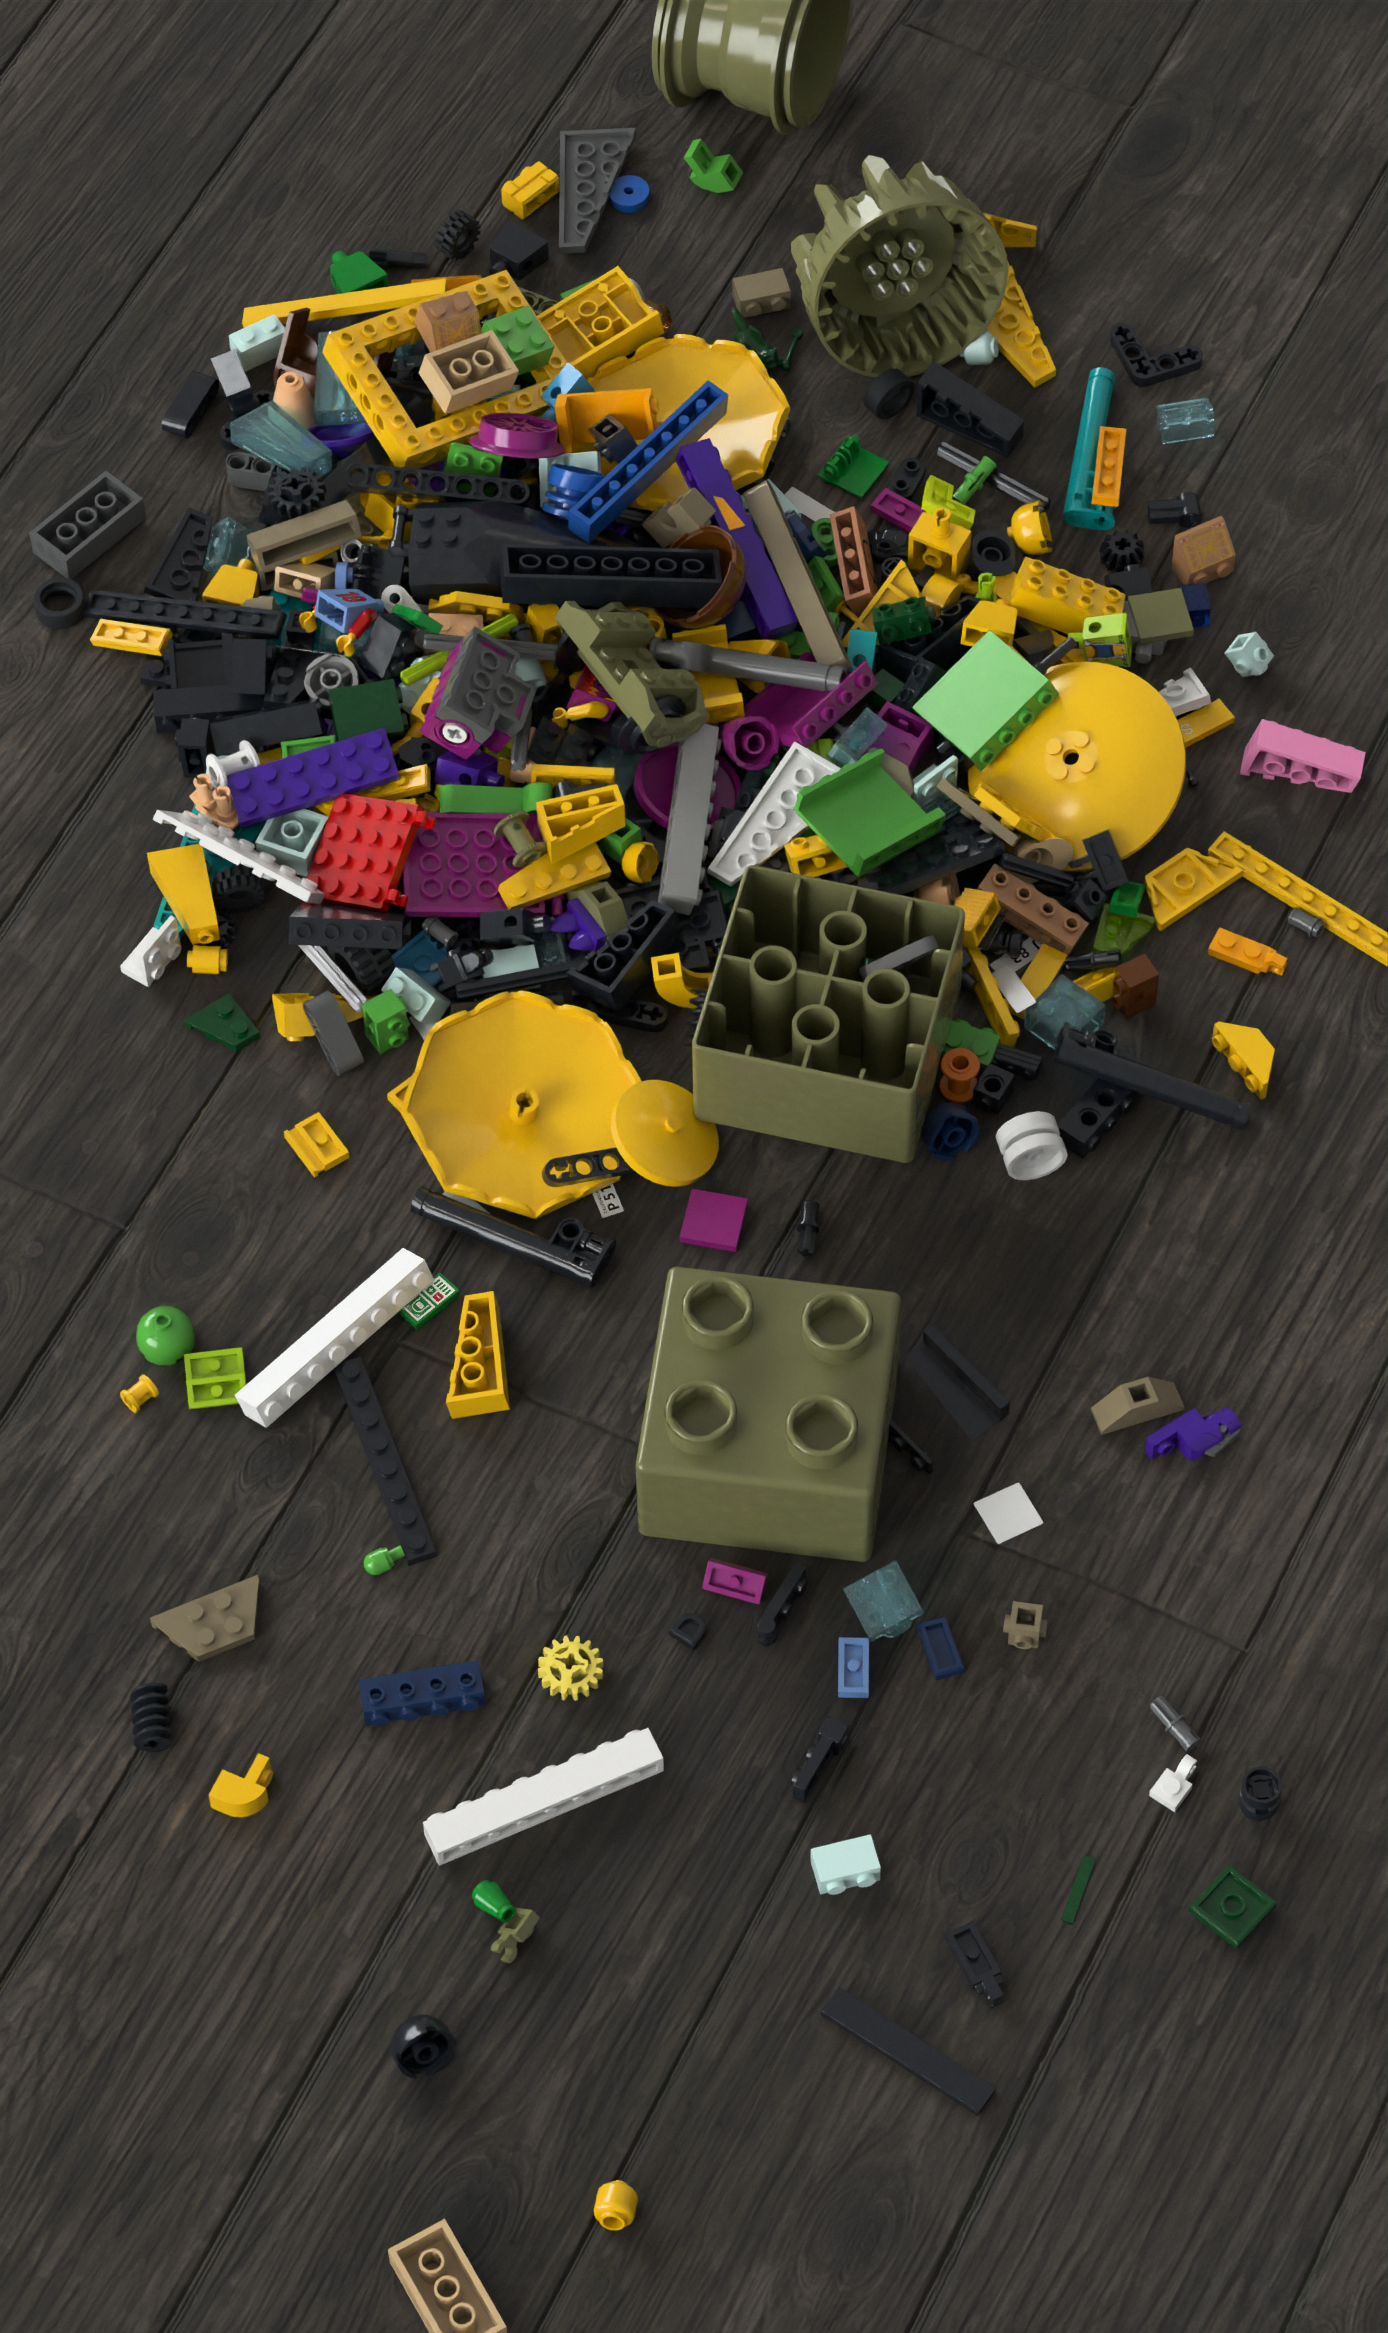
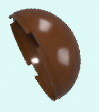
M714 525L699 526V530L689 535L687 533L683 534L669 548L718 550L722 575L721 587L702 609L653 608L657 615L665 622L684 629L705 628L725 618L739 602L746 584L747 567L740 545L726 530Z

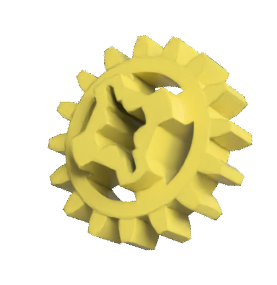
M564 1636L563 1643L561 1644L555 1639L552 1640L553 1649L544 1647V1657H539L538 1659L540 1667L538 1668V1676L543 1678L542 1687H550V1695L552 1696L560 1692L562 1700H565L568 1695H572L574 1701L578 1700V1693L581 1692L588 1697L589 1687L597 1689V1679H603V1670L601 1669L603 1668V1658H599V1649L591 1650V1641L589 1640L581 1644L580 1636H576L574 1642H569V1638Z

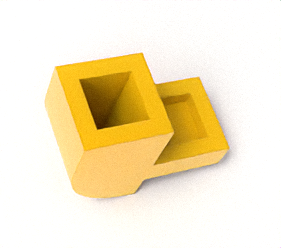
M934 574L924 586L921 595L922 597L925 596L928 606H933L935 617H939L941 615L940 610L959 600L965 585L944 575Z
M258 1753L245 1778L222 1769L209 1793L211 1808L233 1817H247L262 1810L269 1801L266 1787L270 1784L273 1776L269 1757Z

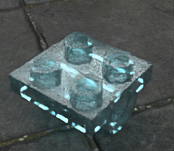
M896 1560L843 1588L871 1642L883 1635L891 1638L904 1633L911 1627V1620L924 1614Z

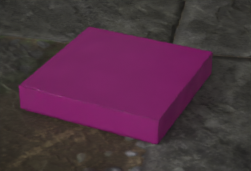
M691 1189L680 1233V1242L736 1252L748 1206V1198Z

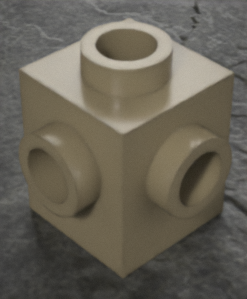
M1013 1601L1011 1615L1005 1614L1003 1632L1009 1633V1645H1014L1020 1649L1038 1648L1039 1637L1045 1638L1047 1620L1042 1619L1043 1605Z

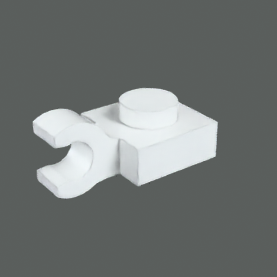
M1186 1754L1175 1773L1166 1768L1150 1790L1149 1796L1176 1812L1192 1790V1784L1187 1780L1195 1771L1197 1760Z

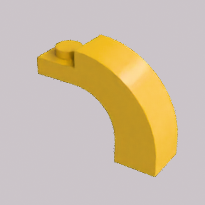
M679 953L651 957L654 983L659 995L674 1005L695 1009L697 1006L689 1003V999L697 997V994L690 992V989L708 991L713 972L697 973L686 969L681 963Z

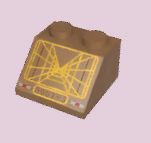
M467 291L421 303L414 321L430 353L482 334L478 310Z
M1219 516L1175 535L1171 569L1187 591L1196 587H1203L1208 582L1219 577H1226L1234 571L1236 554L1224 518Z

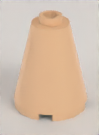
M286 372L277 381L269 415L270 430L275 434V437L282 441L288 442L287 439L296 440V443L304 442V432L320 424L321 415L303 377L296 372Z

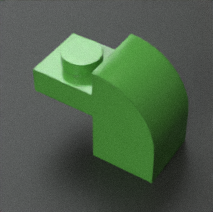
M702 139L693 140L684 156L685 161L693 170L689 178L693 183L705 190L715 193L733 191L743 174V171L730 154L714 157Z

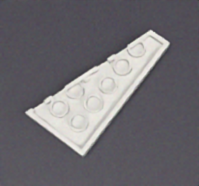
M794 741L708 867L707 873L725 884L733 886L742 879L747 866L761 865L784 848V844L790 843L808 830L810 827L794 811L798 792L805 786L816 784L825 775H832L838 772L841 768Z
M157 810L153 817V820L160 824L166 823L177 826L175 832L182 836H187L194 840L199 838L201 846L232 863L254 868L252 873L258 877H263L270 881H275L276 879L277 887L307 903L321 904L325 896L323 892L316 889L318 885L315 882L306 878L300 879L296 876L297 872L286 865L280 866L276 864L275 857L265 852H257L254 850L255 845L245 839L238 840L233 837L234 832L224 826L218 827L214 825V819L206 814L198 813V815H195L189 811L177 813Z

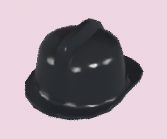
M990 529L981 531L974 537L972 544L973 561L980 571L991 573L992 576H1005L1015 569V548L1013 541L1008 535L1001 531Z

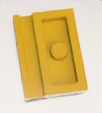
M319 1112L296 1124L292 1130L284 1131V1138L314 1178L321 1171L325 1170L326 1172L350 1158L347 1148Z

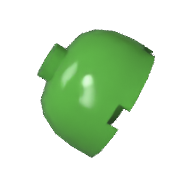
M158 1306L149 1310L140 1319L137 1325L136 1341L139 1351L144 1354V1358L149 1362L157 1365H172L177 1363L176 1360L181 1359L184 1354L191 1353L195 1345V1332L189 1317L183 1311L171 1306Z

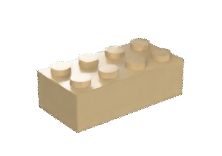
M445 2219L388 2249L390 2264L429 2333H507L504 2321Z

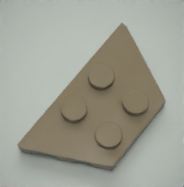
M944 778L940 780L936 787L962 807L960 812L971 820L975 819L980 822L981 825L979 827L986 833L994 834L1012 847L1015 846L1022 833L1015 829L1010 830L1000 822L1001 817L996 814L991 815L979 806L981 801L961 788L957 789Z
M258 1575L150 1617L151 1625L156 1630L160 1629L169 1636L170 1641L178 1647L186 1649L188 1654L198 1662L255 1640L258 1589L260 1588Z

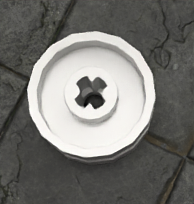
M1028 1112L1016 1116L1005 1122L998 1129L995 1136L1000 1152L1004 1155L1003 1160L1008 1175L1017 1180H1032L1049 1175L1061 1167L1068 1156L1064 1142L1060 1137L1055 1117L1047 1112Z

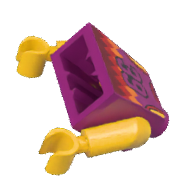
M585 665L583 671L575 672L569 676L570 687L574 691L566 707L568 711L563 708H556L553 712L554 718H552V722H555L564 729L568 726V719L575 721L583 718H596L606 722L609 721L614 710L620 713L623 712L588 666Z

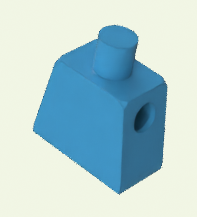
M567 363L542 394V398L550 407L541 416L542 418L557 423L554 406L558 394L596 392L583 374L571 364Z

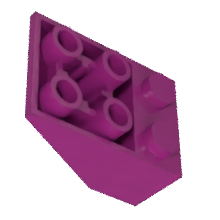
M887 701L872 721L854 757L860 760L863 755L869 752V748H882L885 754L907 765L912 774L933 744L934 728L923 718Z

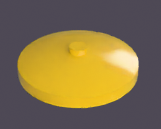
M662 1080L642 1081L628 1088L617 1100L612 1110L611 1133L614 1143L626 1163L644 1178L664 1186H685L699 1180L714 1164L719 1149L715 1123L702 1121L695 1117L693 1113V1094L683 1087Z

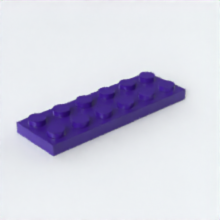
M385 727L226 776L241 828L334 800L342 794H354L400 779Z

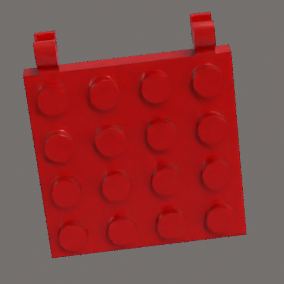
M342 794L334 801L306 879L315 882L318 885L316 889L325 894L323 902L388 912L390 905L405 907L409 897L399 894L400 891L396 890L418 828L433 830L437 819L428 817V813L424 812L425 809L420 805Z

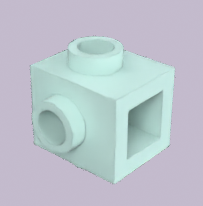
M1257 632L1238 635L1225 652V655L1234 665L1235 670L1242 677L1261 675L1267 670L1268 663L1274 657L1266 642L1261 639Z

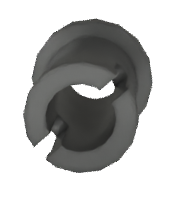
M1294 908L1288 917V924L1305 931L1310 938H1318L1324 931L1325 923L1322 922L1320 917L1314 918L1299 910V908Z
M427 917L422 924L426 935H432L447 948H450L458 938V933L442 923L441 917Z

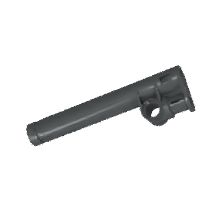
M658 637L653 638L649 650L659 666L675 667L689 671L831 692L847 677V669L842 666L835 665L833 667L829 664L713 647L692 642H676Z

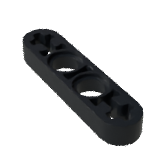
M617 1147L551 1159L542 1170V1179L548 1186L562 1187L637 1172L627 1163L624 1165V1159ZM607 1156L614 1158L617 1162V1168L614 1170L607 1169L603 1164V1158ZM579 1161L586 1162L590 1167V1173L587 1175L580 1174L576 1169V1163ZM569 1164V1171L563 1172L558 1179L555 1174H550L553 1167H555L556 1171H564Z

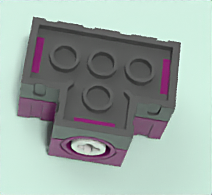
M474 627L448 654L447 663L443 667L439 678L440 682L434 691L433 701L429 705L420 733L465 760L481 745L497 754L523 728L537 687L526 683L522 678L514 674L516 663L519 661L521 654L479 628Z

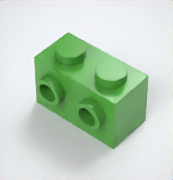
M389 989L362 1004L365 1034L380 1055L392 1048L400 1047L409 1039L408 1027L410 1022L406 1015L408 1006L402 996L397 997L393 990Z

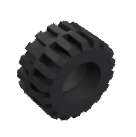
M327 946L329 956L364 996L369 995L384 985L395 969L393 958L388 949Z

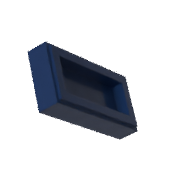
M946 1616L918 1623L917 1631L935 1681L964 1673V1665Z

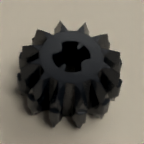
M1127 529L1124 533H1119L1115 530L1113 535L1106 534L1104 542L1100 545L1101 564L1106 565L1107 571L1113 569L1116 570V573L1124 571L1125 566L1140 565L1145 557L1143 540H1138L1137 533L1129 535Z

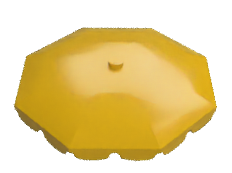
M676 334L672 339L658 337L640 346L632 358L620 356L604 363L597 369V373L593 378L589 377L587 379L596 392L652 388L653 397L658 398L659 413L656 414L657 422L661 423L708 380L729 395L727 414L698 441L710 438L713 446L717 447L720 453V461L724 469L729 471L731 483L735 491L764 476L791 410L784 393L776 381L769 377L758 355L753 350H748L741 343L727 340H716L714 344L710 345L700 337L687 334ZM645 439L635 440V442L639 445ZM594 443L575 444L573 453L596 451L593 446ZM603 456L601 457V473L607 475L617 464L615 462L610 464ZM675 462L628 507L654 511L657 507L668 501L673 504L681 494L690 490L677 463Z
M506 991L482 1001L471 1011L463 1010L438 1021L429 1029L419 1054L416 1069L404 1097L401 1115L445 1192L529 1218L538 1219L620 1181L621 1176L562 1187H551L543 1181L542 1170L548 1161L554 1158L615 1148L616 1145L611 1133V1114L614 1105L628 1088L642 1081L631 1062L625 1059L621 1045L609 1024L600 1019L596 1013L568 1004L557 1006L552 1000L527 991L511 993ZM610 1156L603 1158V1164L607 1169L614 1170L617 1168V1162L614 1158ZM579 1161L576 1163V1169L580 1174L587 1175L590 1173V1167L586 1162ZM569 1164L564 1171H556L555 1167H553L550 1174H555L558 1179L563 1172L569 1171Z

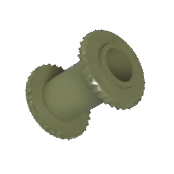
M518 811L508 815L494 829V834L497 837L506 836L517 855L512 861L515 867L528 866L547 851L546 842H535L525 826L529 818L528 813L525 811Z

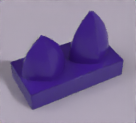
M578 898L568 901L566 912L559 915L551 924L550 931L561 933L574 931L576 933L570 940L569 948L597 952L606 943L607 935Z

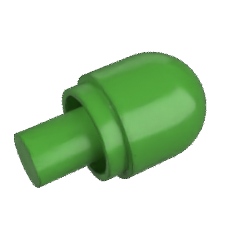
M400 1545L389 1551L386 1547L379 1548L366 1555L364 1568L371 1575H380L395 1566L393 1561L404 1557L405 1554Z

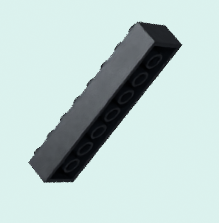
M502 544L500 581L502 603L563 605L565 601H575L578 605L599 607L611 602H621L625 607L702 609L715 596L722 585L718 550Z

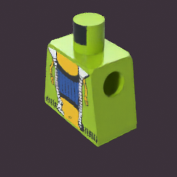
M1127 613L1088 617L1084 620L1083 632L1068 633V638L1071 636L1077 643V646L1073 649H1084L1086 662L1130 667L1132 640Z

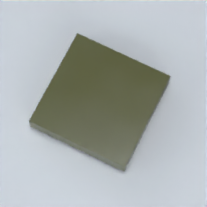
M1181 588L1128 596V604L1140 645L1193 636L1194 629Z

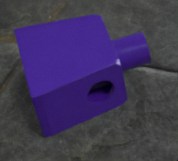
M477 749L467 760L449 751L438 757L434 782L440 785L503 787L505 776L497 773L499 763L497 758L480 749Z

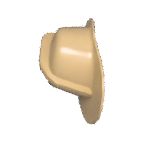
M1051 838L1041 842L1036 839H1027L1016 846L1012 855L1063 870L1073 857V848L1068 841L1062 838ZM1011 872L1015 877L1019 878L1023 882L1032 884L1038 881L1036 879Z

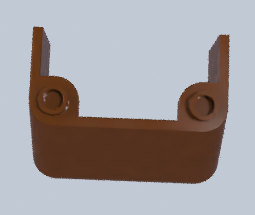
M306 307L289 312L273 372L274 385H277L278 378L282 374L296 372L303 377L315 404L349 417L363 416L331 365L318 361L320 353L319 343L314 337L305 334L311 309ZM397 348L394 349V352L389 353L387 351L374 356L373 361L383 377L387 372L391 371Z

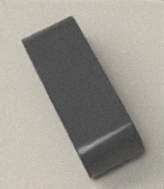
M234 452L226 458L229 483L236 487L266 491L272 471L279 474L285 471L289 474L291 473V468H295L296 472L301 470L300 465L296 461L244 452Z
M326 991L304 1002V1012L334 1073L340 1076L363 1064L364 1059L332 993Z

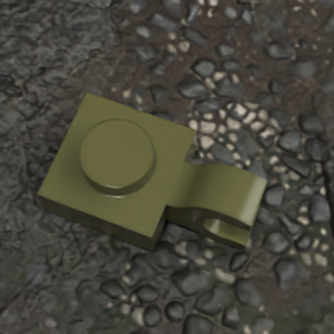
M515 1908L516 1913L509 1922L504 1923L499 1929L498 1933L501 1936L492 1944L491 1951L501 1953L505 1947V1954L501 1958L502 1962H513L517 1955V1942H524L533 1933L534 1926L540 1919L533 1910Z

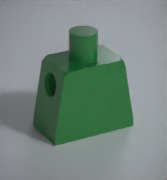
M340 250L333 254L330 276L337 294L388 287L387 273L363 252L358 251L347 256L344 251Z

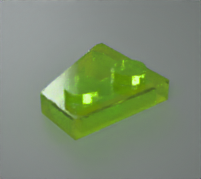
M1104 903L1092 950L1103 952L1120 949L1123 957L1153 927L1156 918L1138 913L1136 918L1110 913V904Z

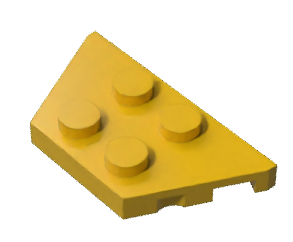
M900 560L851 629L875 632L872 608L885 603L894 604L902 602L911 597H922L904 561ZM850 630L842 640L843 646L847 648Z
M460 591L442 595L439 600L429 599L428 611L483 615V619L488 624L508 614H514L518 619L519 625L525 624L527 613H524V608L516 604L502 603V598Z
M980 779L974 788V797L981 801L979 806L991 815L996 814L1001 817L1000 822L1010 830L1015 829L1022 834L1026 833L1040 842L1046 839L1058 838Z
M1186 848L1145 875L1144 883L1158 929L1160 931L1164 930L1242 877L1243 870L1237 866L1234 869L1219 864V859L1203 856L1198 851Z

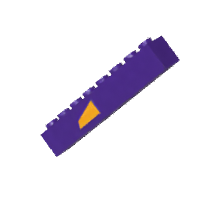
M710 438L681 446L675 460L689 489L695 487L716 510L709 518L712 521L710 525L726 530L734 537L743 551L747 567V578L742 599L762 640H773L793 633L798 623L796 613L787 598L783 584L777 578L774 563L768 559L765 553L762 539L758 538L754 530L751 516L746 514L742 506L741 495L735 491L731 483V475L727 469H724L720 461L719 450L713 446Z

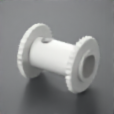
M241 741L238 752L219 760L213 754L207 756V770L216 787L228 786L226 777L228 775L260 766L258 755L248 741Z

